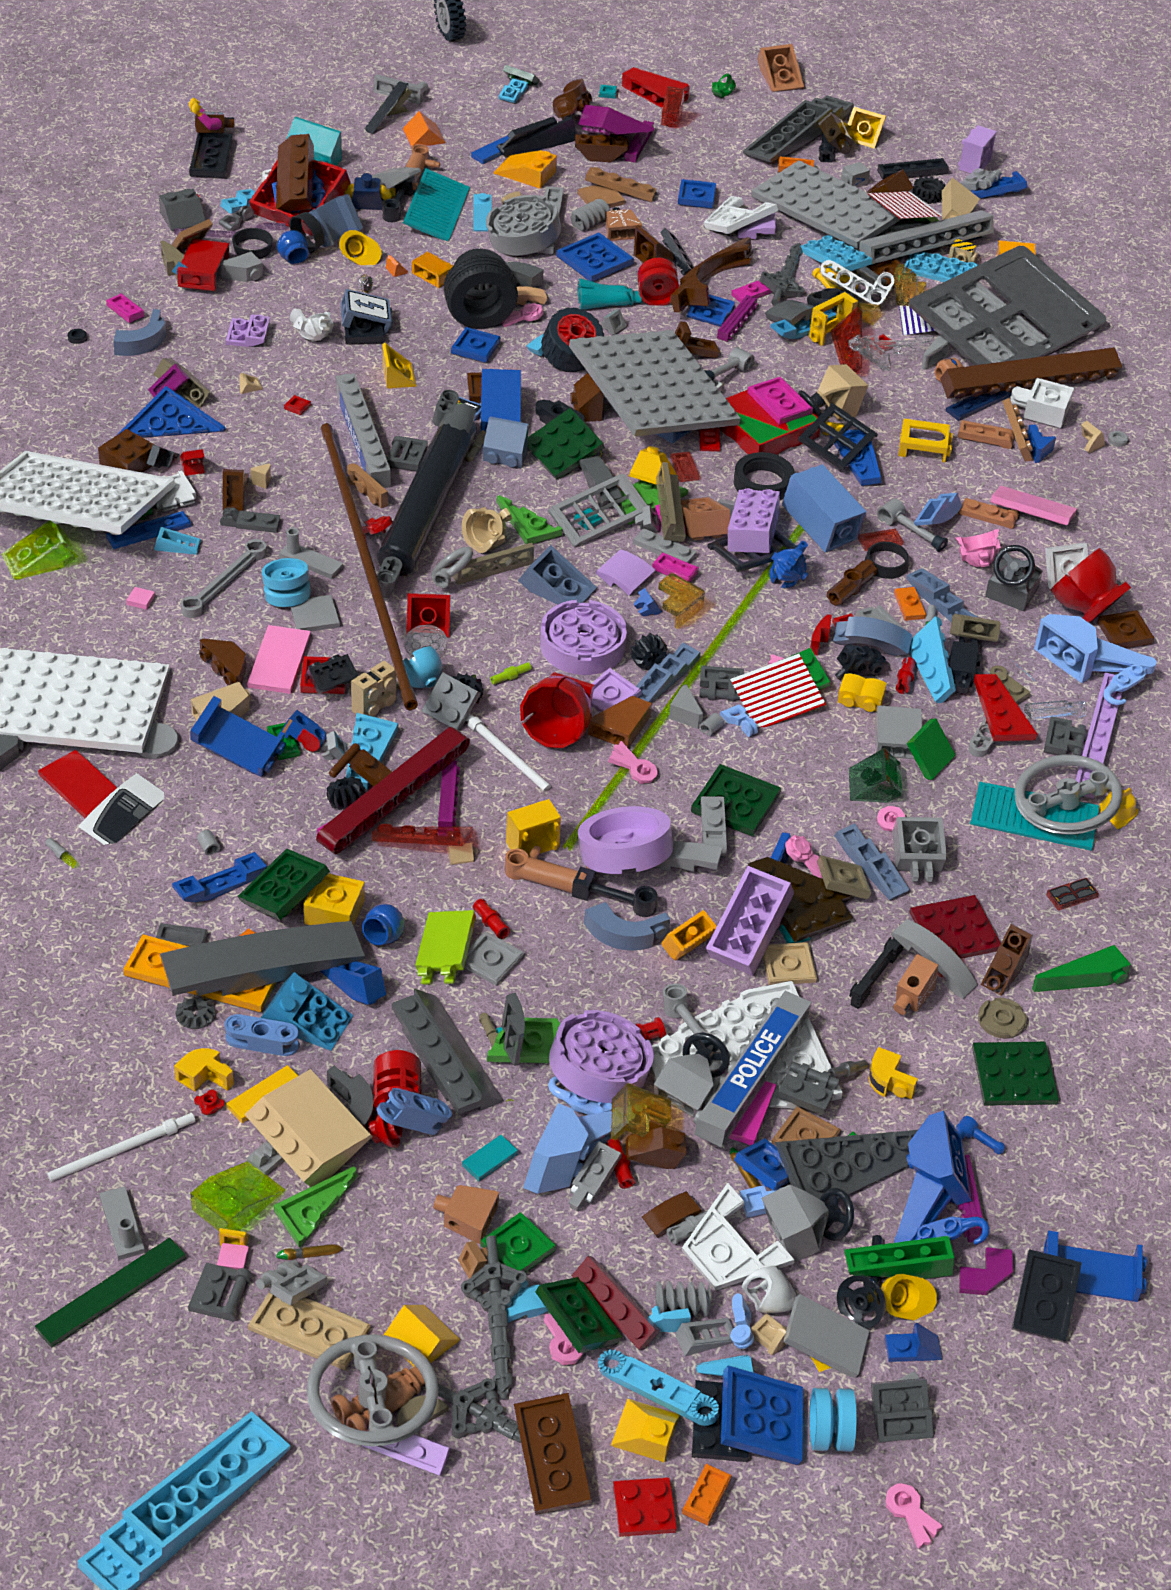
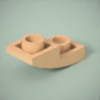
M517 287L518 300L516 305H525L527 299L532 303L545 305L547 300L545 290L534 287Z

